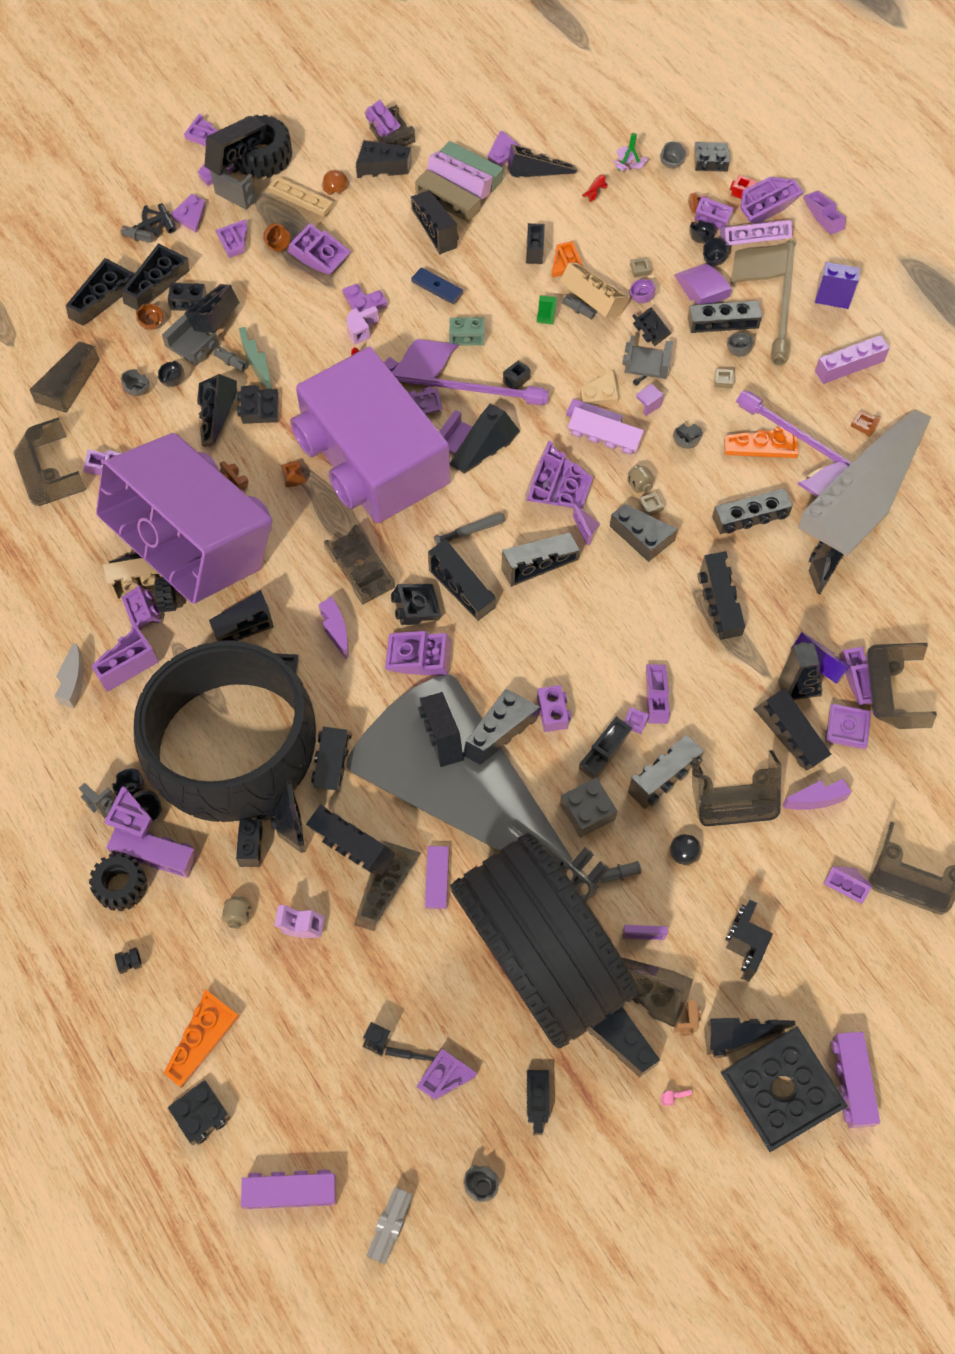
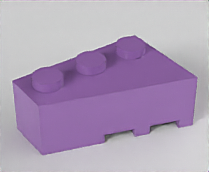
M136 624L131 627L132 630L125 637L121 636L118 639L119 643L112 650L108 649L91 666L107 692L159 662L153 649Z

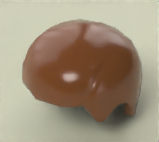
M339 170L328 171L324 175L322 182L323 191L329 195L333 192L340 194L346 190L348 185L347 176Z
M272 223L263 232L265 244L273 251L281 252L290 244V233L281 224Z
M143 304L139 310H136L137 322L146 330L157 329L164 320L162 310L154 304Z

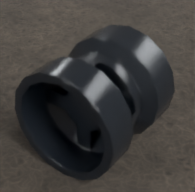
M137 947L131 948L125 953H115V961L120 974L128 972L131 968L135 970L142 968V961Z

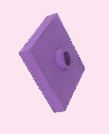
M831 703L826 742L866 750L871 711Z

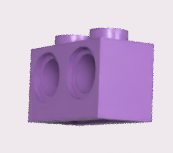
M702 196L696 209L694 220L709 222L720 230V227L728 225L733 208Z
M561 685L538 688L537 701L538 706H540L544 732L567 729L568 722L571 721V713L569 709L566 710L565 703H567L566 692H562ZM553 697L556 698L557 701L552 702L548 699ZM558 715L561 718L556 720L552 716Z

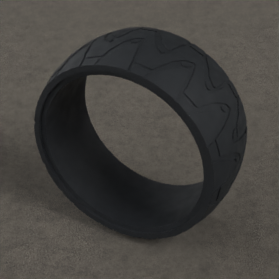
M216 641L198 645L181 652L171 658L170 661L168 660L151 676L136 704L133 729L134 744L142 770L153 787L160 792L159 794L166 801L190 816L193 815V817L212 822L239 821V819L253 818L261 815L263 812H268L276 807L287 785L292 784L293 790H296L297 786L304 779L313 758L316 743V722L313 705L303 686L304 684L283 659L276 656L270 650L255 644L252 645L242 641ZM228 685L257 686L279 695L294 709L293 724L281 748L266 763L242 776L222 781H200L181 776L160 762L162 738L172 718L185 704L209 690Z

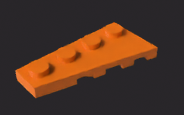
M777 427L771 431L758 430L757 433L752 434L746 432L727 435L724 439V455L797 458L799 455L798 438L782 427Z
M205 989L202 999L196 1007L188 1027H186L183 1037L163 1074L182 1088L240 1016Z

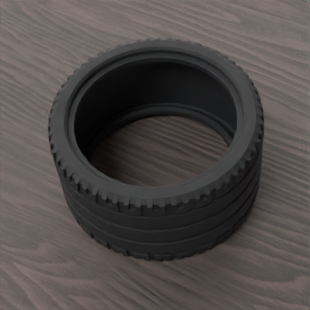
M527 832L518 837L517 841H512L503 847L500 853H494L484 860L481 866H475L463 874V878L460 879L459 877L451 884L452 894L553 1046L560 1049L570 1044L569 1041L571 1039L574 1041L587 1032L586 1029L588 1027H594L603 1021L608 1013L613 1014L623 1007L626 1001L629 1003L638 995L636 983L607 933L557 861L538 838Z

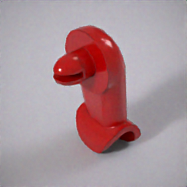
M603 174L597 176L587 192L583 193L582 196H588L589 201H593L597 196L598 188L606 189L608 187L605 182L606 176Z

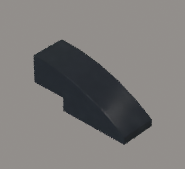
M616 716L592 745L589 753L580 762L579 770L592 779L598 778L632 731V727Z

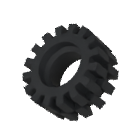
M155 578L154 588L158 610L160 613L176 611L177 599L175 588L165 578Z

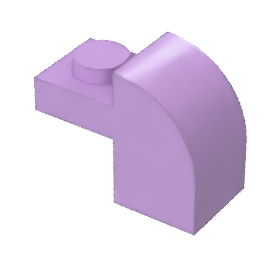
M375 306L361 312L354 308L348 314V335L354 345L370 339L369 326L379 322L378 310Z
M278 905L274 926L282 929V933L289 936L318 938L322 936L325 916L312 910L297 911L286 905Z

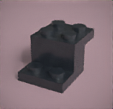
M750 899L746 905H741L733 921L735 923H733L725 939L728 941L726 949L746 958L740 971L744 972L741 979L750 982L757 972L773 933L749 922L757 905L756 902Z

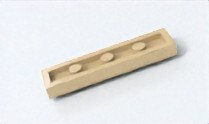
M278 176L268 187L270 193L323 217L333 207L332 201Z

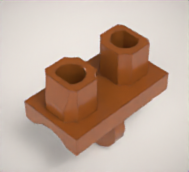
M225 461L220 462V472L240 490L248 487V478L246 476H237L239 469L235 463L227 465Z

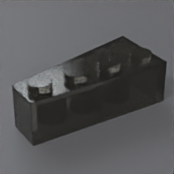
M381 840V843L386 845L396 855L382 876L375 871L372 874L370 873L355 919V926L371 931L376 930L417 864L421 852Z

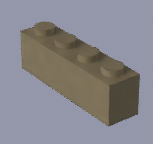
M428 169L415 181L416 194L429 190L445 210L468 223L480 211V198Z

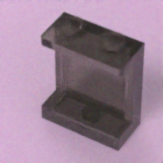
M397 105L387 108L401 125L394 133L381 137L373 123L369 122V128L378 142L399 146L415 143V129L405 124L399 115V107Z

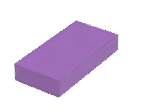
M624 925L623 928L624 939L665 940L668 934V926Z

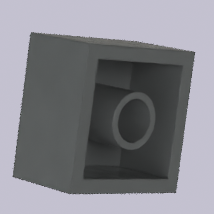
M597 777L561 795L560 805L580 838L616 819L618 811Z

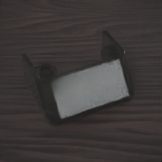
M59 417L29 427L14 449V456L28 497L35 506H42L86 491L79 471L60 477L58 470L54 468L41 470L34 448L67 437Z
M928 643L878 644L868 649L866 658L872 712L877 719L897 729L933 727L937 716L936 711L907 712L902 709H894L890 675L902 673L904 661L923 660Z
M769 750L768 768L757 770L752 776V784L713 788L711 778L703 775L697 758H692V788L700 823L704 826H719L776 819L780 814L782 765L774 751Z
M890 821L881 834L868 878L872 889L939 915L946 914L951 910L955 902V865L947 867L941 877L902 863V848L898 844L889 841L894 827V822Z

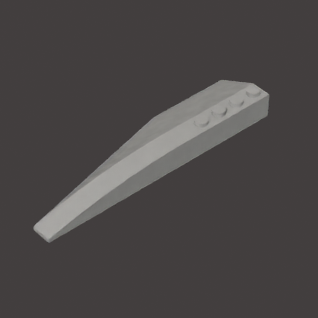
M914 410L885 432L803 511L798 528L848 556L888 514L931 417Z

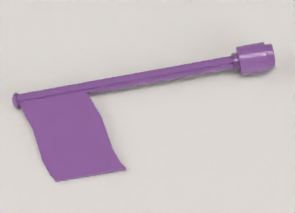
M417 339L410 345L402 361L392 371L399 382L519 397L526 400V404L539 406L547 405L549 390H545L542 387L528 386L527 389L517 390L435 379L443 370L450 355L458 348V344Z
M743 390L736 400L739 407L751 415L760 413L836 462L824 467L812 477L798 482L799 486L818 497L852 464L765 408L764 404H762L763 399L750 391Z

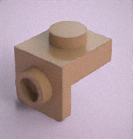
M688 1001L685 1005L686 1023H677L674 1027V1032H680L682 1036L693 1035V1032H696L699 1028L698 1021H701L702 1018L701 1008H697V1001Z

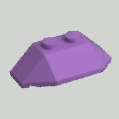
M768 177L743 190L740 209L749 222L761 223L785 210L803 194V191L794 179L787 180L784 178Z

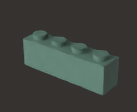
M448 141L440 150V152L493 176L490 192H493L503 181L502 167L458 144Z

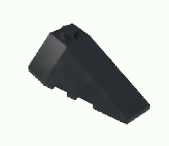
M514 144L510 146L508 171L513 177L576 174L577 172L575 165L556 158L552 161L545 154L535 155L531 152V149Z
M289 784L274 809L275 818H271L272 829L276 830L278 837L300 853H305L301 813L293 786Z

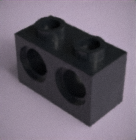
M528 223L526 263L543 264L545 224Z
M170 282L167 298L170 310H189L207 295L205 284Z
M239 819L236 853L239 867L261 866L263 825L260 819Z

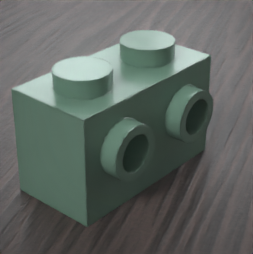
M449 318L450 343L458 344V346H484V318Z

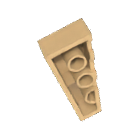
M568 263L560 279V282L567 290L574 292L604 317L613 318L621 316L630 299L629 296L578 263Z
M143 558L102 564L107 584L116 602L122 601L121 597L138 585L155 591V578H162Z

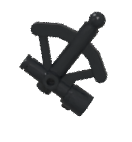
M163 203L157 205L160 212L151 210L145 205L141 215L143 222L133 226V228L138 227L141 230L146 228L155 236H160L159 230L162 225L165 226L169 234L177 230L175 222L170 219L171 215ZM148 213L157 215L150 219L147 218ZM159 223L156 229L151 227L152 225Z

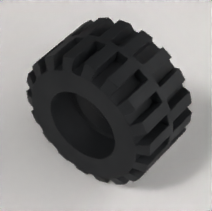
M118 853L117 856L109 854L107 859L105 857L101 858L102 862L94 865L95 871L91 870L90 872L92 877L89 879L90 890L102 906L108 907L112 911H115V908L118 911H124V907L131 909V904L133 903L137 905L140 902L138 898H143L145 895L143 890H147V884L145 883L147 877L139 863L132 859L130 855L124 856L123 853ZM118 874L129 875V880L122 889L117 891L108 890V884L114 876Z

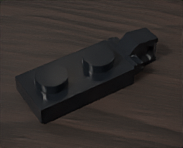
M527 1070L528 1123H533V1135H542L543 1123H548V1117L550 1116L549 1070Z

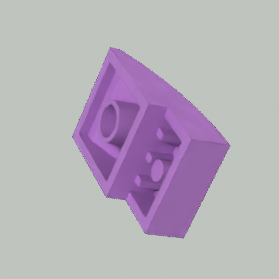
M311 223L289 244L288 252L301 262L329 275L351 253L350 250L325 230L323 232L319 231Z
M704 263L675 274V278L689 300H694L696 304H713L730 297L732 288L723 276L708 264Z
M426 631L389 634L385 669L415 675H448L451 639L447 633L428 634Z

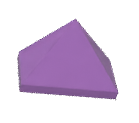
M578 505L573 506L572 517L587 546L591 545L600 523Z
M833 865L824 882L830 888L863 904L872 888V885L862 874L852 867Z

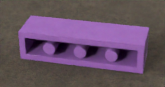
M880 335L820 357L815 372L822 383L825 384L884 362L890 348Z
M116 828L114 829L106 847L110 854L115 856L118 853H123L124 856L130 855L132 859H135L140 864L186 878L189 877L197 857L193 846L190 844L181 843L180 845L167 837L160 839L154 837L155 835L148 831L144 839H141Z
M864 1032L836 1034L831 1041V1051L836 1056L837 1063H835L834 1068L836 1076L840 1079L838 1091L848 1107L842 1110L843 1120L845 1123L847 1122L848 1128L875 1127L880 1124Z
M317 1170V1174L308 1175V1171H295L294 1175L285 1176V1172H272L271 1176L262 1177V1173H249L248 1177L242 1178L241 1207L243 1209L336 1205V1175L331 1174V1170Z

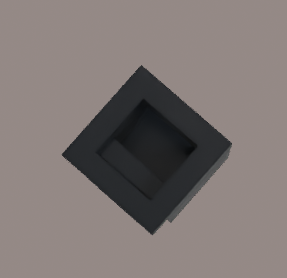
M519 360L503 371V383L510 389L518 390L531 377L530 368Z
M370 1022L363 1036L364 1044L362 1047L383 1056L392 1038L391 1031Z

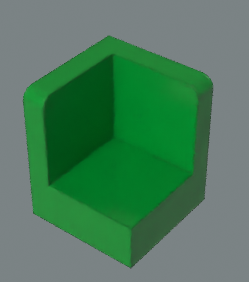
M540 295L537 323L554 324L557 297Z

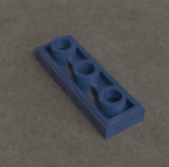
M422 267L411 278L412 283L453 305L463 294V289Z

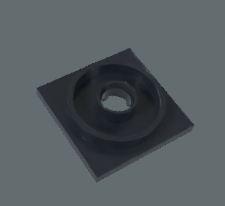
M798 1026L793 1027L720 1071L769 1152L774 1151L848 1107ZM779 1076H786L794 1083V1090L788 1097H778L772 1091V1083Z

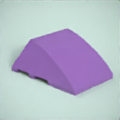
M549 440L535 467L526 491V501L568 508L578 505L582 509L593 477L578 464H573L565 457L566 454L564 452L560 453L552 446L553 443Z

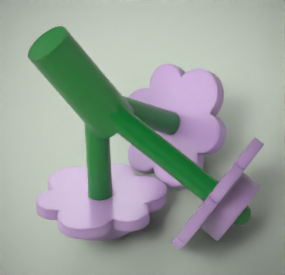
M631 133L628 148L623 146L617 150L619 160L622 162L620 163L615 160L613 162L616 164L618 171H629L630 169L624 164H629L634 158L636 160L630 164V167L636 169L642 168L648 160L646 157L640 159L635 149L636 133Z

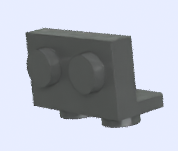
M86 783L82 784L79 790L83 794L81 799L86 803L85 805L93 813L97 811L106 818L116 800L111 789L106 788L100 795H97Z

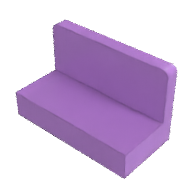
M455 410L439 431L448 442L450 453L456 454L472 426L461 421V412Z

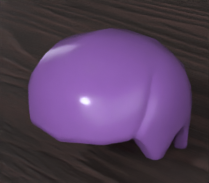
M646 279L635 281L630 288L631 298L640 304L651 301L656 292L653 281Z

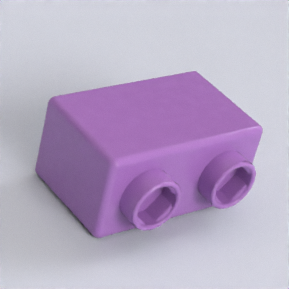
M369 346L297 385L296 392L300 414L290 419L294 436L309 457L323 453L333 466L329 471V478L337 496L347 508L354 509L362 505L374 522L381 523L450 484L448 442L372 347Z
M170 433L102 462L96 508L97 516L190 603L195 604L261 569L269 534L272 530L270 513L261 500L253 496H247L226 478L209 455L204 452H197L179 435Z

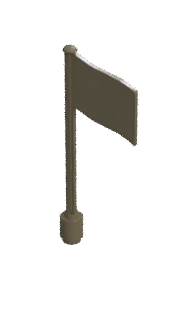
M788 240L786 244L771 247L741 249L735 251L731 284L784 276L778 340L772 343L770 357L772 363L776 366H783L788 361L790 344L785 340L793 252L796 245L794 240Z

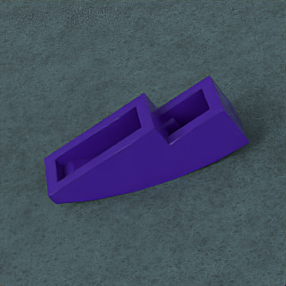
M801 632L793 646L800 642H814L820 663V673L836 684L840 682L850 665L835 656L834 652L804 632Z

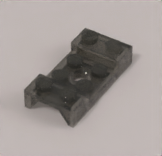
M357 524L352 527L348 535L336 541H324L326 551L334 563H337L362 605L395 588L394 578ZM359 559L364 561L362 565L354 564Z

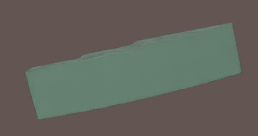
M246 327L239 328L244 352L252 370L266 389H272L265 352L258 353L255 339L248 340Z

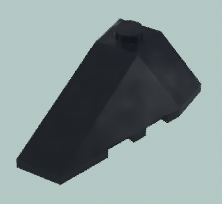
M221 374L200 382L198 387L197 402L201 406L199 418L203 422L200 431L202 446L204 447L216 442L237 394V381Z
M490 403L479 416L452 458L450 466L464 474L481 464L482 460L488 456H493L502 447L506 448L520 433V430L504 410Z
M712 1018L704 1028L707 1055L713 1054L714 1058L726 1057V1054L779 1035L784 1029L793 1028L796 1022L794 1020H767L765 1024H761L758 1019H750L740 1023V1018Z

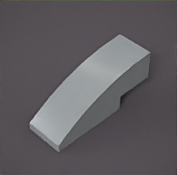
M73 643L56 676L61 684L55 697L60 704L75 708L79 699L84 675L82 652L76 643Z

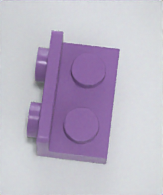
M380 99L365 111L366 119L373 123L377 133L381 137L383 136L384 139L388 138L401 126Z
M427 387L422 389L420 393H415V391L408 392L425 414L443 410L438 388Z
M138 585L121 597L132 626L136 624L138 629H141L152 620L158 623L162 621L160 611L154 601V594L150 589Z

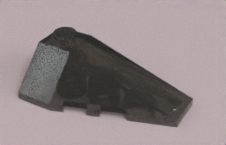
M622 957L637 986L638 995L632 1000L636 1004L640 1003L649 1011L648 1014L653 1018L674 1027L689 997L693 979L672 970Z

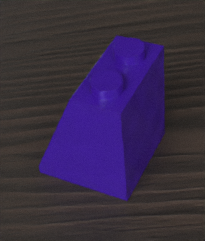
M825 262L818 279L815 303L849 309L859 281L860 268Z

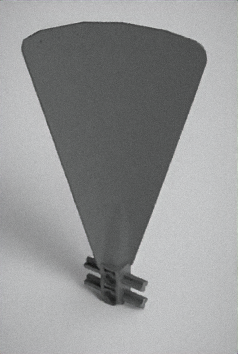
M452 675L436 676L406 692L384 710L362 734L349 753L347 765L353 774L500 852L503 847L512 841H517V838L525 833L532 834L546 847L565 874L569 869L573 872V878L570 881L585 902L596 895L599 881L609 871L608 866L602 861L595 866L589 875L582 871L594 856L593 852L584 847L573 860L501 747L481 765L463 756L464 761L440 767L434 747L431 746L429 740V732L426 733L424 728V718L421 719L418 712V707L421 706L420 698L443 692L459 729L463 752L466 740L482 720V717L459 681ZM584 883L587 884L589 888L588 893L586 895H584L581 891V887Z

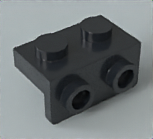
M652 307L639 317L635 314L632 315L635 320L633 324L638 331L642 330L644 332L642 336L647 343L651 342L654 347L671 334Z

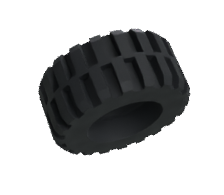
M256 114L253 117L266 124L265 139L260 144H267L268 146L253 148L251 151L247 150L244 157L235 159L233 164L234 166L239 165V170L244 175L251 174L252 177L262 178L266 176L268 178L273 174H279L280 170L283 171L291 161L292 146L290 133L287 126L280 120L277 121V118Z

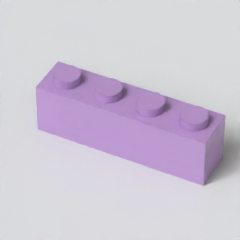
M440 151L429 156L428 170L476 195L480 200L489 196L493 176Z
M792 220L720 227V238L727 245L792 238Z
M576 407L568 425L571 435L581 438V436L587 437L588 441L596 444L598 441L605 443L604 446L610 449L620 448L623 453L628 455L638 453L644 436V430Z

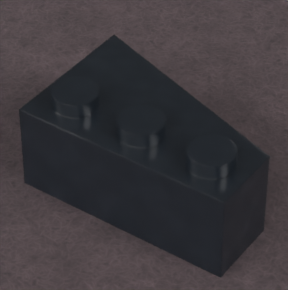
M219 284L187 310L185 315L194 331L216 333L240 302L231 285Z
M261 590L209 620L216 641H239L274 627L270 610Z
M443 692L420 698L421 706L418 707L420 718H424V728L426 733L429 732V740L431 746L434 747L440 767L464 761L460 732Z

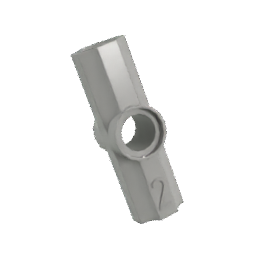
M394 1187L387 1207L381 1213L376 1225V1234L371 1242L367 1257L386 1264L394 1241L398 1239L405 1221L404 1216L412 1200V1194Z

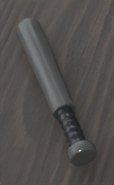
M501 512L457 528L455 531L447 534L435 535L433 537L434 542L437 545L444 539L448 541L457 537L461 538L505 522V517Z

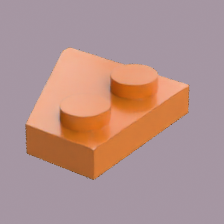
M573 241L557 244L551 273L552 278L562 276L568 263H578L583 266Z

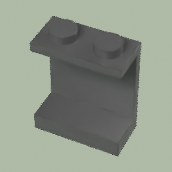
M227 167L223 169L224 173L220 176L210 171L215 194L245 210L255 203L256 194L251 174L240 182L228 176Z
M185 313L162 334L164 345L194 366L204 361L219 345L217 333H212L209 336L206 333L194 331Z
M631 335L630 342H626L625 353L628 354H624L622 365H626L624 373L667 379L673 342L666 341L664 351L633 346L634 336Z

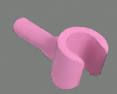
M666 1091L661 1095V1104L666 1106L674 1105V1098L690 1096L692 1091Z

